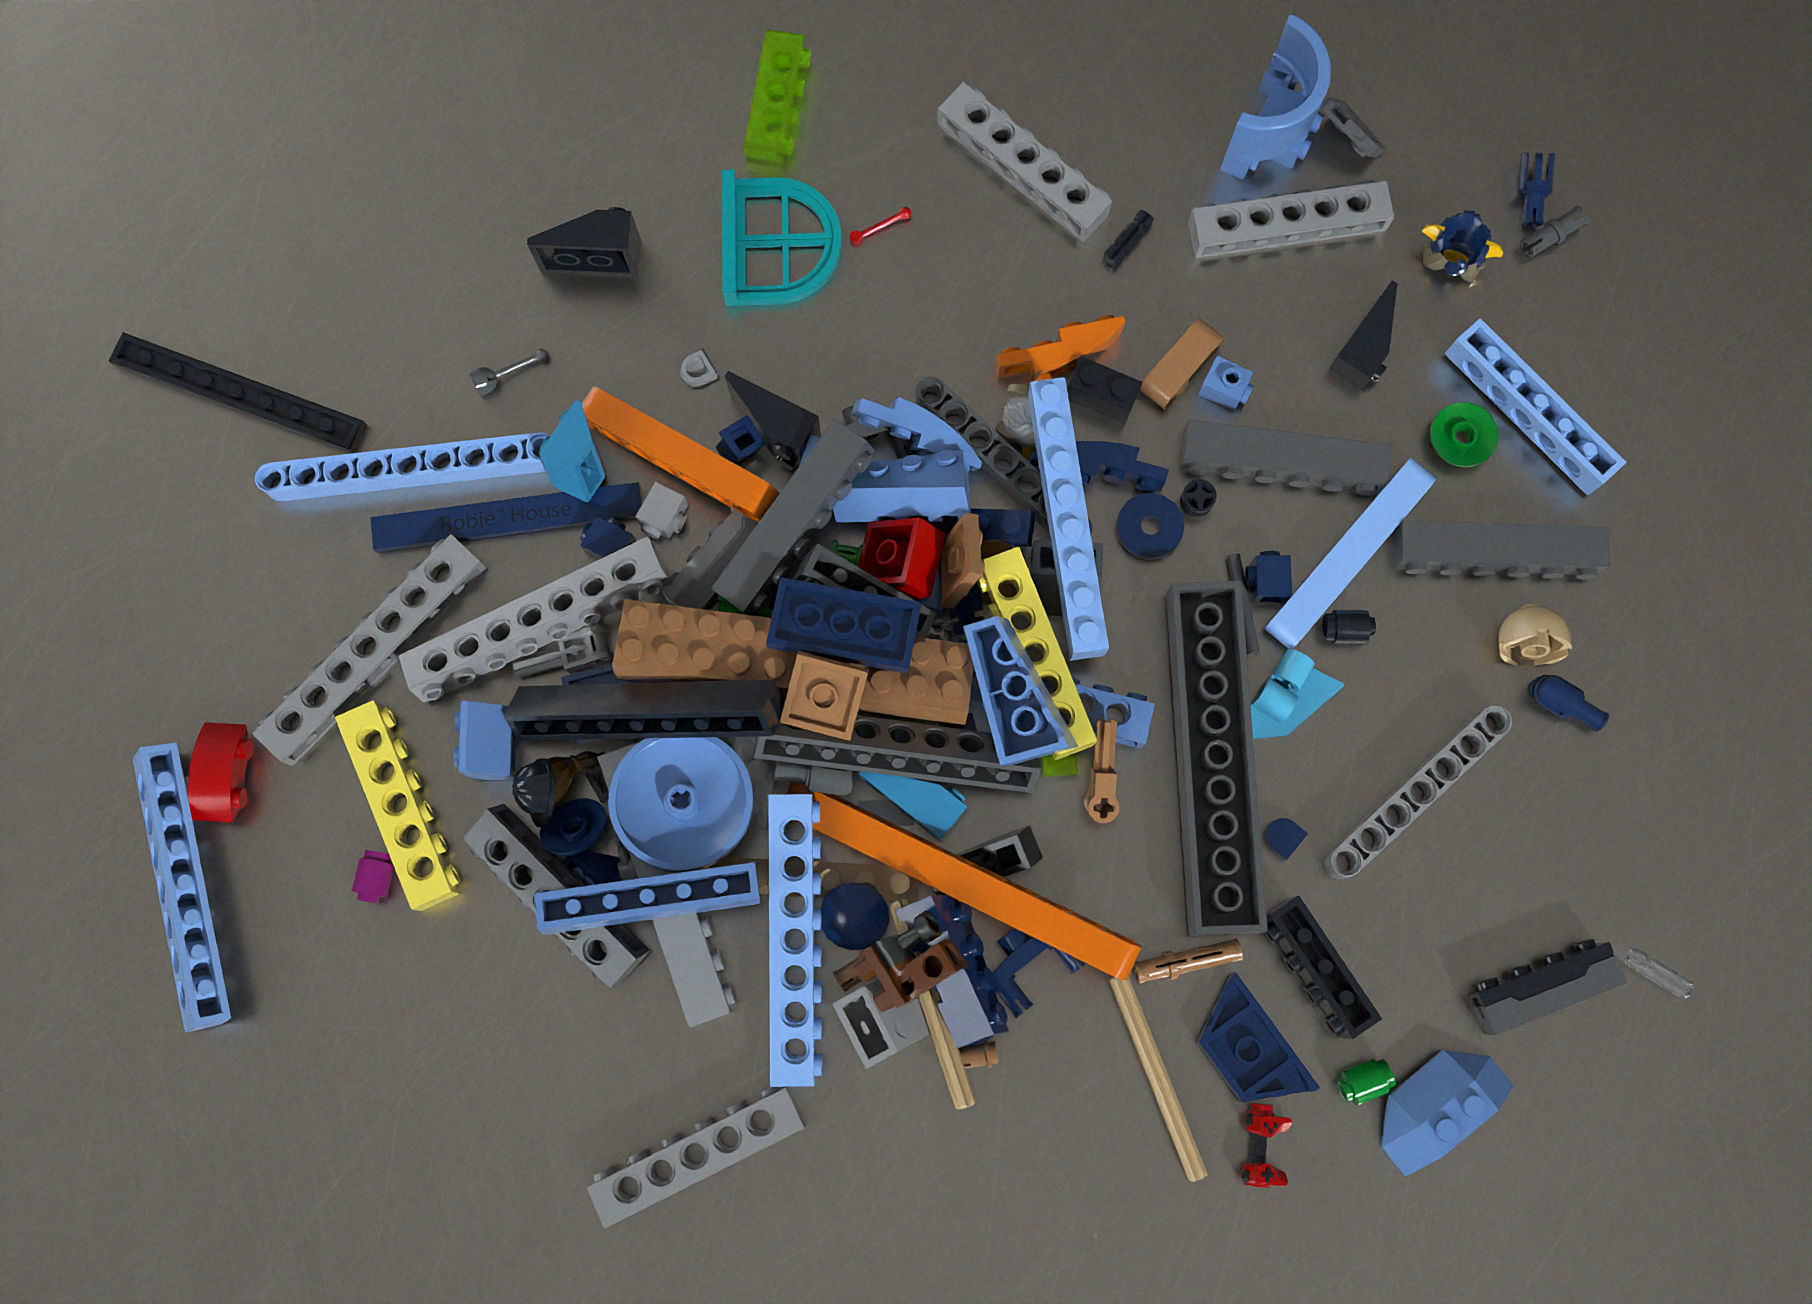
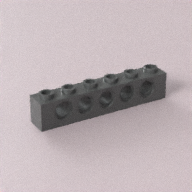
M504 803L488 808L462 838L469 845L471 853L478 859L483 860L494 871L495 877L501 883L508 885L518 895L521 904L535 913L534 893L586 886L556 855L549 853L543 847L540 839ZM503 842L508 847V854H506L503 850ZM527 866H528V867L531 869V871H532V874H533V878H532V879H531V878L528 876V874H527V870H526ZM624 923L553 933L567 945L568 951L574 957L581 959L592 970V974L597 981L607 985L609 988L625 980L650 952ZM600 941L606 945L607 953L603 952L600 948Z

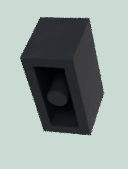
M1081 356L1067 386L1068 399L1070 402L1126 424L1143 382Z

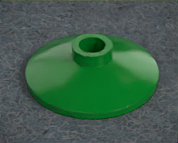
M1458 402L1446 406L1436 415L1431 425L1430 437L1435 451L1443 460L1458 467H1474L1485 462L1494 453L1498 444L1499 433L1496 422L1485 409L1473 403ZM1456 434L1463 435L1466 442H1459L1456 439Z

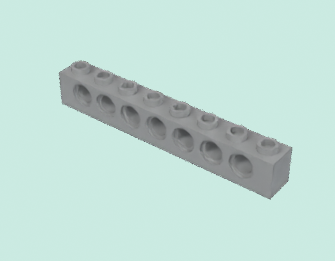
M450 534L446 539L439 540L432 547L431 554L422 563H417L408 571L407 579L398 588L390 589L382 598L383 603L374 612L365 614L359 620L358 628L349 637L346 636L340 639L334 645L333 653L324 662L321 661L315 664L309 670L308 678L299 687L296 686L290 689L284 695L283 703L274 712L267 713L259 720L258 728L252 735L280 762L293 767L336 723L335 717L347 712L399 660L398 655L405 653L488 569L453 535ZM449 567V575L444 580L438 581L436 579L438 571ZM425 592L423 602L413 605L412 599L415 594ZM395 616H400L399 626L393 630H388L389 621ZM375 640L376 647L374 651L364 655L365 645ZM350 665V675L346 679L340 680V670L344 666ZM321 690H325V700L321 704L315 705L314 698L316 694ZM296 715H300V725L291 731L289 727L291 719Z
M647 536L398 655L408 689L424 703L429 700H436L442 697L444 693L456 687L470 684L477 677L490 671L499 670L507 663L521 656L533 654L538 648L546 644L562 640L570 633L584 626L593 625L601 618L613 612L623 610L625 599L639 601L647 596L660 593L664 588L672 585V582L659 551Z

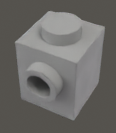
M654 482L635 517L640 526H642L640 530L646 535L657 540L660 536L670 540L674 532L679 533L683 528L687 518L685 512L689 505L685 496Z

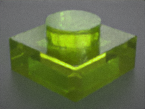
M1076 753L1055 761L1052 754L1041 757L1043 778L1078 775Z

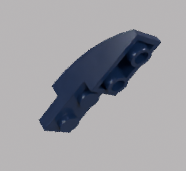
M1105 441L1076 442L1083 487L1087 484L1093 486L1097 474H1100L1109 482L1122 483L1125 481L1136 484L1135 487L1144 492L1162 491L1169 469L1138 461L1139 447ZM1037 450L1032 452L1030 464L1040 472Z
M971 508V514L978 515L979 529L983 533L982 542L986 540H1000L1014 546L1032 547L1036 517L1032 510ZM928 516L911 517L922 518L943 532L945 538L959 521L958 516H944L943 522H929Z

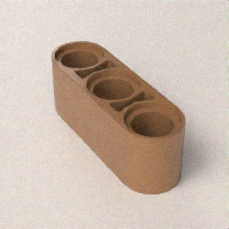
M1198 318L1144 378L1140 391L1165 410L1223 344L1225 338L1202 319Z

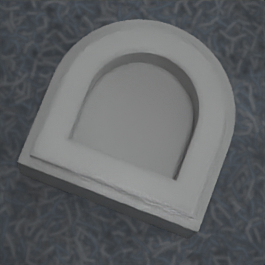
M703 348L687 355L680 364L681 378L691 388H703L720 379Z

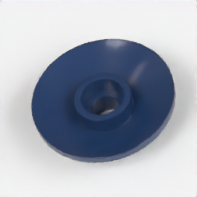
M580 798L563 803L553 810L549 824L540 829V841L543 847L553 855L571 856L581 853L593 846L603 835L608 822L607 813L604 807L593 799Z

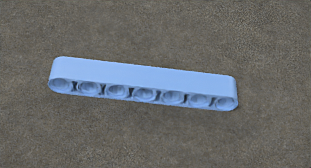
M1410 457L1264 629L1285 647L1293 649L1437 480V477Z

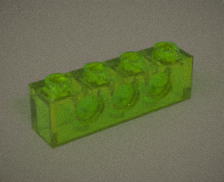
M766 29L744 141L746 162L785 167L786 156H792L794 136H790L792 126L797 127L800 108L796 106L797 97H803L805 78L801 77L803 68L808 69L810 62V48L805 47L804 34ZM781 68H789V69H790V70H788V71H786V72H780V71H778V70L781 69ZM775 97H784L781 101L772 100ZM770 126L779 127L777 130L774 131L767 130V128Z

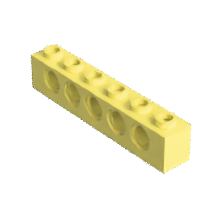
M1016 547L983 559L985 569L982 578L977 580V583L982 593L988 592L992 602V604L988 605L991 618L995 616L1007 618L1011 625V619L1018 615L1025 616L1029 620L1030 626L1027 629L1019 630L1013 625L1012 627L1025 650L1029 647H1035L1042 652L1043 659L1032 663L1041 679H1048L1054 683L1056 691L1050 694L1058 710L1067 715L1069 720L1067 726L1079 746L1052 754L1054 761L1094 746L1097 742L1096 736L1020 548ZM1003 584H1011L1016 588L1017 594L1014 597L1007 598L1000 594L998 588Z
M372 700L336 716L335 719L410 908L423 911L460 894L456 886L460 883L459 875L452 864L448 865L444 856V852L447 851L446 843L439 832L435 833L431 824V820L434 819L433 811L426 800L422 801L418 792V789L422 787L416 771L408 767L405 757H408L409 753L402 738H397L392 726L396 725V720L388 706L384 707L382 704ZM380 733L382 738L380 745L375 749H370V738L374 734ZM393 764V776L389 780L383 781L381 776L383 768ZM405 795L407 805L403 811L396 813L394 803L398 797ZM413 827H418L420 837L416 843L409 845L407 833ZM430 858L433 863V869L428 876L422 877L419 871L420 865L424 860Z

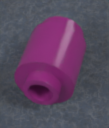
M365 850L363 858H359L351 890L358 893L357 900L378 904L380 897L387 898L394 871V865L391 864L392 860L389 854Z

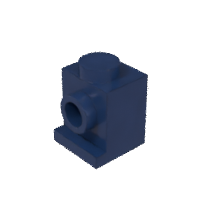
M746 415L719 432L722 440L715 448L723 458L739 465L757 454L766 442L749 416Z

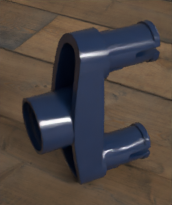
M1013 928L997 941L1008 957L993 972L996 982L994 989L1014 1014L1013 1016L1017 1018L1023 1014V1011L1017 1005L1015 999L1019 1000L1025 1010L1034 1005L1014 980L1016 977L1015 973L1048 948L1049 950L1054 949L1071 974L1080 968L1071 955ZM1076 958V960L1080 963L1081 966H1084L1086 964L1085 962Z

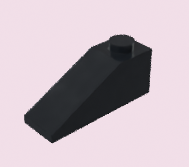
M1393 280L1330 366L1331 370L1361 390L1365 388L1369 381L1376 384L1387 368L1382 363L1390 351L1398 285Z
M1030 825L998 836L957 854L1003 877L1029 869L1043 858ZM933 888L936 895H947Z

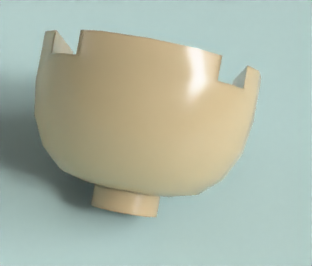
M1527 604L1514 611L1503 621L1499 629L1498 645L1500 657L1504 662L1515 666H1521L1519 659L1534 660L1533 667L1553 664L1568 656V648L1572 649L1571 634L1565 620L1558 612L1541 607L1538 604Z

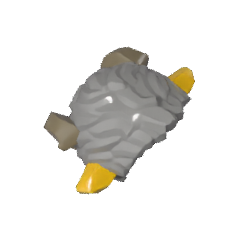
M1010 384L1006 393L1011 399L1004 406L1003 421L997 423L995 431L1011 446L1015 443L1022 446V456L1025 459H1030L1032 452L1036 450L1028 400L1030 384Z

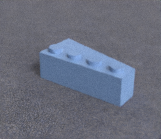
M963 449L955 451L942 450L935 454L922 456L909 455L903 459L890 461H873L865 471L859 472L851 482L852 488L849 494L842 501L838 500L833 507L836 522L880 521L883 516H890L895 520L910 519L912 516H928L929 522H943L944 516H958L960 520L965 512L971 513L970 484Z
M995 616L963 626L1000 766L1014 765L1079 747L1009 620Z

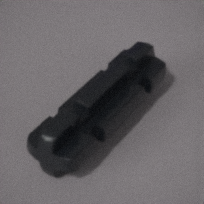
M1140 210L1134 216V220L1129 222L1114 240L1115 243L1111 244L1104 252L1103 259L1105 262L1113 267L1118 266L1124 259L1123 256L1130 252L1143 236L1142 234L1151 227L1154 219L1145 210Z

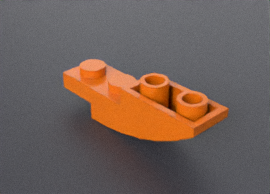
M1104 315L1097 318L1095 322L1085 324L1079 321L1070 322L1059 329L1055 343L1051 340H1045L1036 343L1031 348L1021 350L1019 347L1007 348L1001 354L996 355L995 368L997 377L999 379L1030 372L1032 381H1040L1065 375L1075 370L1081 356L1093 360L1110 347L1122 334L1125 318L1124 316Z

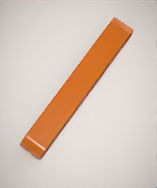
M594 386L582 402L589 425L593 430L756 522H760L780 494L777 489L763 479Z

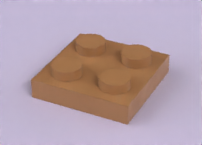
M965 512L944 539L938 564L941 607L954 609L960 600L967 596L976 581L980 580L983 576L985 562L981 559L980 549L983 533L979 529V520L976 514Z
M798 651L780 723L850 741L869 669Z

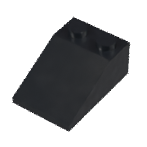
M623 208L597 209L527 239V245L541 272L638 276L641 238L632 212Z
M727 371L725 380L731 400L744 417L746 415L749 416L766 442L765 446L773 457L776 458L775 461L786 469L793 470L794 467L798 469L810 434L821 438L819 416Z

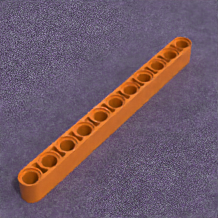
M791 783L787 794H814V801H820V822L814 823L815 830L1121 980L1128 979L1142 948L1134 940L834 794L808 792L805 784Z

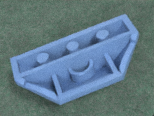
M1441 1050L1388 1094L1380 1147L1403 1176L1406 1177L1444 1157L1500 1109L1514 1085L1491 1056Z

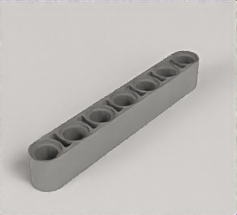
M1493 705L1471 717L1327 852L1323 860L1326 873L1338 880L1352 877L1359 873L1508 733L1512 726V717L1509 711L1502 706ZM1486 716L1494 718L1497 724L1496 731H1492L1487 727L1485 723ZM1462 738L1467 739L1472 744L1473 750L1471 754H1467L1461 748ZM1437 761L1443 762L1448 767V776L1446 778L1439 775L1436 771ZM1413 784H1417L1423 789L1424 797L1422 801L1413 797L1411 793ZM1388 807L1396 809L1399 813L1397 825L1392 824L1387 819L1386 810ZM1363 830L1371 832L1374 836L1375 842L1372 848L1366 847L1362 843L1361 833ZM1338 853L1344 854L1349 859L1350 866L1347 872L1340 870L1336 865L1335 860Z

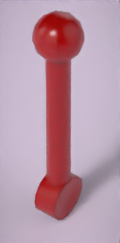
M902 207L899 213L861 232L858 230L852 231L849 235L850 242L853 245H859L864 237L900 219H909L912 214L911 210L908 207Z

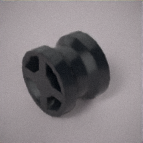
M1192 480L1186 485L1180 496V509L1190 518H1203L1210 512L1216 502V489L1207 480Z

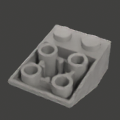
M879 979L832 1003L865 1069L931 1034L919 997L898 1009L894 1007L883 1012L878 1009L873 1000V994L884 988Z

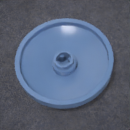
M717 737L645 738L623 757L614 772L608 796L609 814L617 836L627 850L638 860L653 868L668 872L696 871L719 862L739 844L747 831L752 817L753 789L750 776L741 758L729 745Z

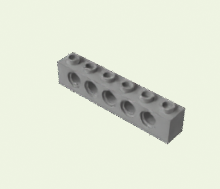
M962 82L939 106L937 125L1083 243L1109 216L1112 200H1110L1109 195L1104 189L1098 186L1094 187L1085 179L1079 169L1073 166L1069 167L1060 159L1054 149L1048 146L1044 147L1035 139L1029 129L1019 127L1011 120L1004 109L996 108L989 103L979 89L971 88ZM973 118L982 119L983 122L974 123L970 120ZM1002 137L1007 139L1008 141L1004 143H999L994 139ZM1028 157L1032 161L1029 163H1024L1020 161L1019 158ZM1053 177L1057 181L1054 183L1046 182L1043 178ZM1075 196L1080 198L1082 202L1074 203L1068 198Z
M1365 180L1353 186L1343 187L1340 184H1336L1318 191L1301 189L1290 195L1268 194L1260 199L1248 201L1244 198H1238L1227 204L1220 205L1204 203L1192 209L1188 220V227L1194 258L1196 259L1384 232L1388 229L1395 216L1387 181L1375 182L1374 180ZM1348 204L1355 205L1359 211L1350 209ZM1315 209L1324 210L1327 216L1320 215ZM1283 214H1291L1296 220H1289ZM1251 219H1260L1264 224L1257 225ZM1219 223H1227L1232 229H1223Z
M769 1087L758 1093L760 1101L747 1106L744 1100L725 1110L728 1117L716 1123L710 1117L692 1126L694 1134L682 1139L678 1133L659 1143L662 1150L650 1156L647 1150H644L626 1159L628 1167L616 1172L612 1166L594 1175L593 1178L596 1183L588 1186L586 1189L603 1228L606 1229L804 1129L806 1124L789 1087L782 1090L779 1087ZM757 1110H765L770 1114L772 1122L769 1129L759 1130L753 1125L752 1117ZM730 1126L737 1131L739 1139L735 1146L728 1147L721 1142L720 1132L723 1127ZM691 1143H698L703 1146L705 1150L703 1162L694 1163L688 1158L687 1149ZM658 1160H666L670 1163L672 1175L669 1179L663 1180L656 1176L654 1167ZM624 1177H633L638 1182L639 1190L636 1196H628L623 1192L621 1184Z

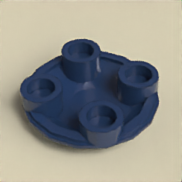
M868 882L846 883L832 889L823 897L820 908L821 928L826 937L838 947L848 950L866 949L874 945L886 933L890 921L887 903L883 896L877 892L876 887Z

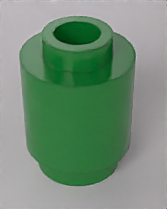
M1370 1059L1341 1071L1342 1080L1338 1081V1086L1344 1099L1347 1102L1352 1100L1356 1106L1389 1093V1088L1396 1086L1393 1072L1384 1059L1378 1061Z

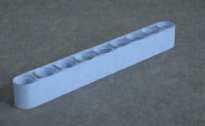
M538 432L271 462L263 464L258 468L255 473V482L259 489L276 501H291L547 472L541 457H537V454L541 449L543 441L551 435ZM509 451H518L515 459L504 461V457ZM484 454V459L481 463L471 465L473 457ZM451 458L448 466L437 469L442 459ZM417 462L414 470L404 473L407 464ZM376 466H383L380 474L371 476V472ZM349 469L347 477L337 480L341 471ZM315 473L313 481L304 484L306 476ZM277 477H281L280 483L276 487L271 488L272 481Z

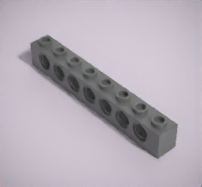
M859 715L856 717L850 741L780 723L781 717L774 736L755 737L754 758L1028 793L1033 792L1041 771L1040 757L1014 765L1000 766L993 736L989 732Z

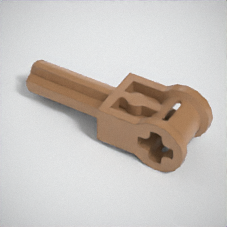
M1100 718L1096 721L1095 736L1097 742L1094 748L1093 766H1090L1089 789L1085 792L1083 798L1084 807L1091 818L1102 824L1113 821L1118 816L1120 810L1119 802L1115 797L1117 773L1114 771L1117 721L1111 718ZM1101 798H1105L1108 804H1103L1101 810H1097L1094 804H1100Z

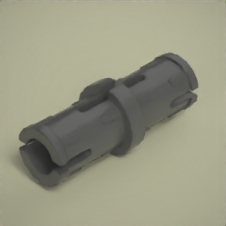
M1576 206L1557 220L1550 219L1545 222L1542 229L1520 241L1522 249L1535 243V246L1524 253L1528 257L1533 258L1550 245H1558L1565 241L1568 234L1589 223L1587 214L1576 221L1574 220L1575 217L1585 212V210L1581 206Z

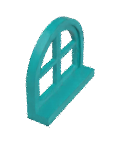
M735 169L722 170V293L725 305L787 304L802 300L824 286L834 273L842 250L839 219L829 201L815 188L801 181L778 177L736 178ZM745 197H782V234L746 235ZM788 198L797 200L809 207L819 218L825 233L789 234ZM825 246L822 257L815 268L803 278L790 283L789 247ZM782 247L783 285L746 286V248Z

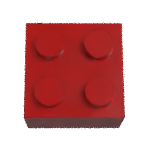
M922 518L868 522L857 567L912 599L931 598L945 534Z

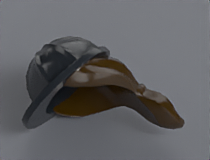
M584 751L569 757L541 758L522 767L517 771L512 785V795L516 803L524 812L531 815L536 827H545L549 824L554 804L565 796L574 773L577 770L593 768L598 765V756L605 754V752Z

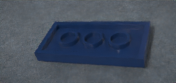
M781 577L766 646L769 649L797 654L798 651L835 661L908 674L921 602Z

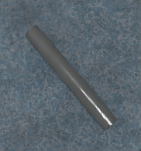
M1239 553L1227 556L1231 581H1241L1246 651L1247 655H1254L1260 653L1241 556Z

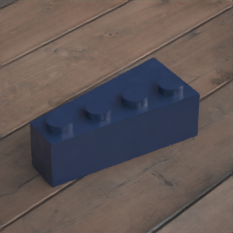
M931 895L895 910L899 922L901 923L906 920L909 928L914 927V918L925 910L932 913L941 926V936L932 942L922 939L912 948L913 952L919 951L920 954H923L937 943L951 939L968 964L967 968L932 988L934 991L939 992L941 996L937 1006L956 1047L974 1045L1008 1032L1006 1024L1008 1019L1004 1006L998 1001L994 989L996 986L994 975L987 968L983 957L984 946L979 935L975 933L971 921V907L949 895Z

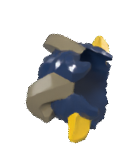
M1465 210L1456 216L1445 218L1440 225H1426L1422 229V233L1431 239L1430 243L1424 244V266L1432 270L1443 269L1448 275H1460L1464 280L1473 281L1480 270L1485 268L1486 258H1500L1503 255V250L1500 245L1491 242L1490 229H1487V226L1480 219L1481 216L1479 213L1475 214V211L1468 212V210Z

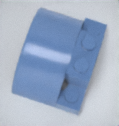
M1291 13L1269 64L1270 67L1267 73H1265L1258 90L1269 96L1259 116L1242 112L1220 168L1221 171L1241 180H1244L1249 169L1255 171L1259 161L1269 159L1292 169L1297 158L1304 159L1312 142L1306 138L1310 131L1317 132L1324 117V114L1319 111L1331 80L1329 54L1318 33L1304 20ZM1297 82H1299L1302 91L1294 90Z

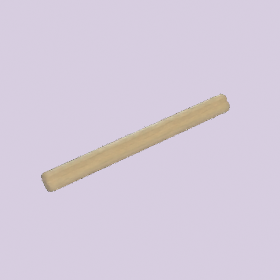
M908 899L897 900L890 905L898 934L910 929L907 921L905 920L900 923L895 913V910L911 904ZM919 951L914 952L916 957L921 955ZM931 989L919 998L954 1106L957 1110L974 1105L976 1100L959 1048L956 1047L937 1006L941 996L939 992Z
M1112 976L1110 978L1111 987L1186 1175L1192 1182L1201 1180L1207 1176L1208 1172L1129 976L1127 980H1121Z

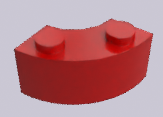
M204 722L194 745L188 779V802L192 820L233 822L240 809L245 807L247 801V791L244 788L247 762L251 759L254 749L253 741L248 737L246 724Z

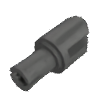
M776 761L774 781L805 784L808 792L846 796L852 790L853 771Z

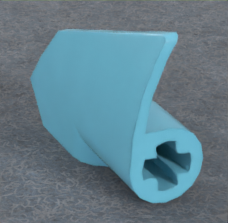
M1287 649L1271 678L1266 679L1250 703L1253 739L1287 736L1344 687V683L1313 668L1315 663L1307 655L1295 649Z

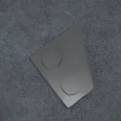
M1328 97L1322 103L1320 109L1330 118L1331 123L1341 133H1345L1352 140L1351 145L1359 155L1377 158L1386 150L1385 146L1345 101Z

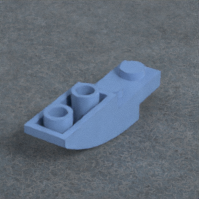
M901 397L890 400L888 407L863 398L854 403L851 415L858 417L860 424L878 429V426L881 425L891 429V435L905 440H909L910 436H912L913 440L910 450L919 453L918 456L935 454L942 450L955 451L963 449L967 473L981 468L982 461L962 436L946 422L919 405Z

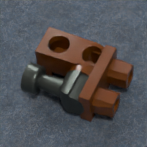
M927 910L914 918V927L901 934H894L880 939L874 945L862 951L864 957L854 966L856 973L864 982H868L877 976L884 988L873 994V1000L881 1012L894 1007L898 1009L911 1003L938 984L968 967L965 959L951 939L937 943L916 957L912 948L922 939L932 942L942 935V929L938 920Z

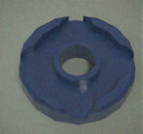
M1155 493L1139 494L1128 500L1120 510L1116 523L1117 537L1121 545L1134 557L1148 561L1162 559L1174 551L1180 543L1184 531L1183 516L1177 505L1164 495ZM1145 519H1152L1157 522L1159 531L1153 535L1146 534L1141 529V522Z

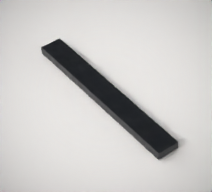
M122 332L109 359L112 365L349 453L355 452L367 426L363 420L124 332Z

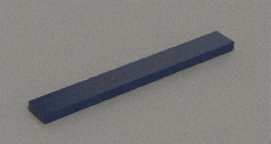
M639 482L598 487L588 503L565 492L370 517L373 550L375 552L435 545L439 540L446 539L450 534L460 542L583 526L588 523L592 524L596 516L607 520L608 517L618 521L636 519L635 516L642 506L641 486Z

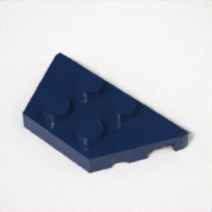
M1236 972L1229 975L1197 1043L1240 1102H1249L1263 1098L1317 1091L1320 1086Z

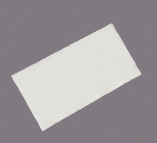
M888 800L858 801L859 807L898 826L914 825L913 820Z

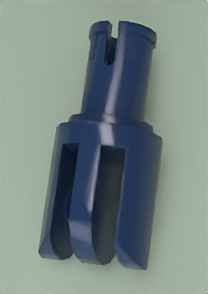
M1523 152L1521 153L1518 193L1524 198L1523 220L1521 224L1530 227L1534 214L1533 227H1539L1544 224L1545 198L1552 193L1555 153L1548 154L1545 181L1541 180L1543 154L1535 153L1531 180L1527 181L1529 153Z
M1542 675L1536 677L1531 683V696L1541 706L1562 719L1574 717L1591 727L1595 732L1600 731L1606 725L1609 713L1584 700V691L1562 677Z

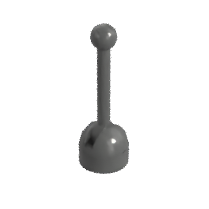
M538 349L535 355L496 372L489 368L481 367L470 371L469 374L481 397L495 389L497 378L536 361L544 362L548 359L549 354L545 349Z

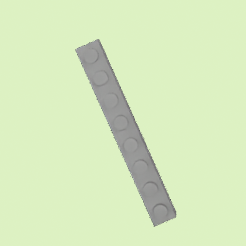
M638 742L598 756L608 790L610 789L611 780L617 766ZM630 853L638 879L680 873L653 868ZM692 913L652 919L688 1027L691 1028L733 1012L731 1005L736 1003L730 983L723 984L719 971L724 969V964L719 950L711 949L708 936L713 935L707 916Z

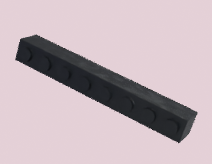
M774 679L519 686L504 714V718L517 740L774 736L784 708V702Z

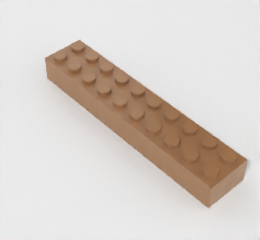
M625 599L612 667L617 680L639 683L774 679L783 701H785L797 653L767 648L766 641L772 618ZM915 637L908 674L846 663L869 669L858 711L966 724L974 668L967 643Z

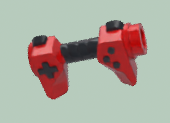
M1251 1103V1110H1249V1114L1246 1116L1247 1130L1253 1133V1151L1251 1163L1245 1164L1242 1171L1244 1185L1270 1188V1185L1286 1186L1289 1183L1285 1172L1266 1163L1267 1137L1271 1138L1280 1132L1287 1131L1292 1124V1120L1288 1117L1274 1116L1273 1105Z

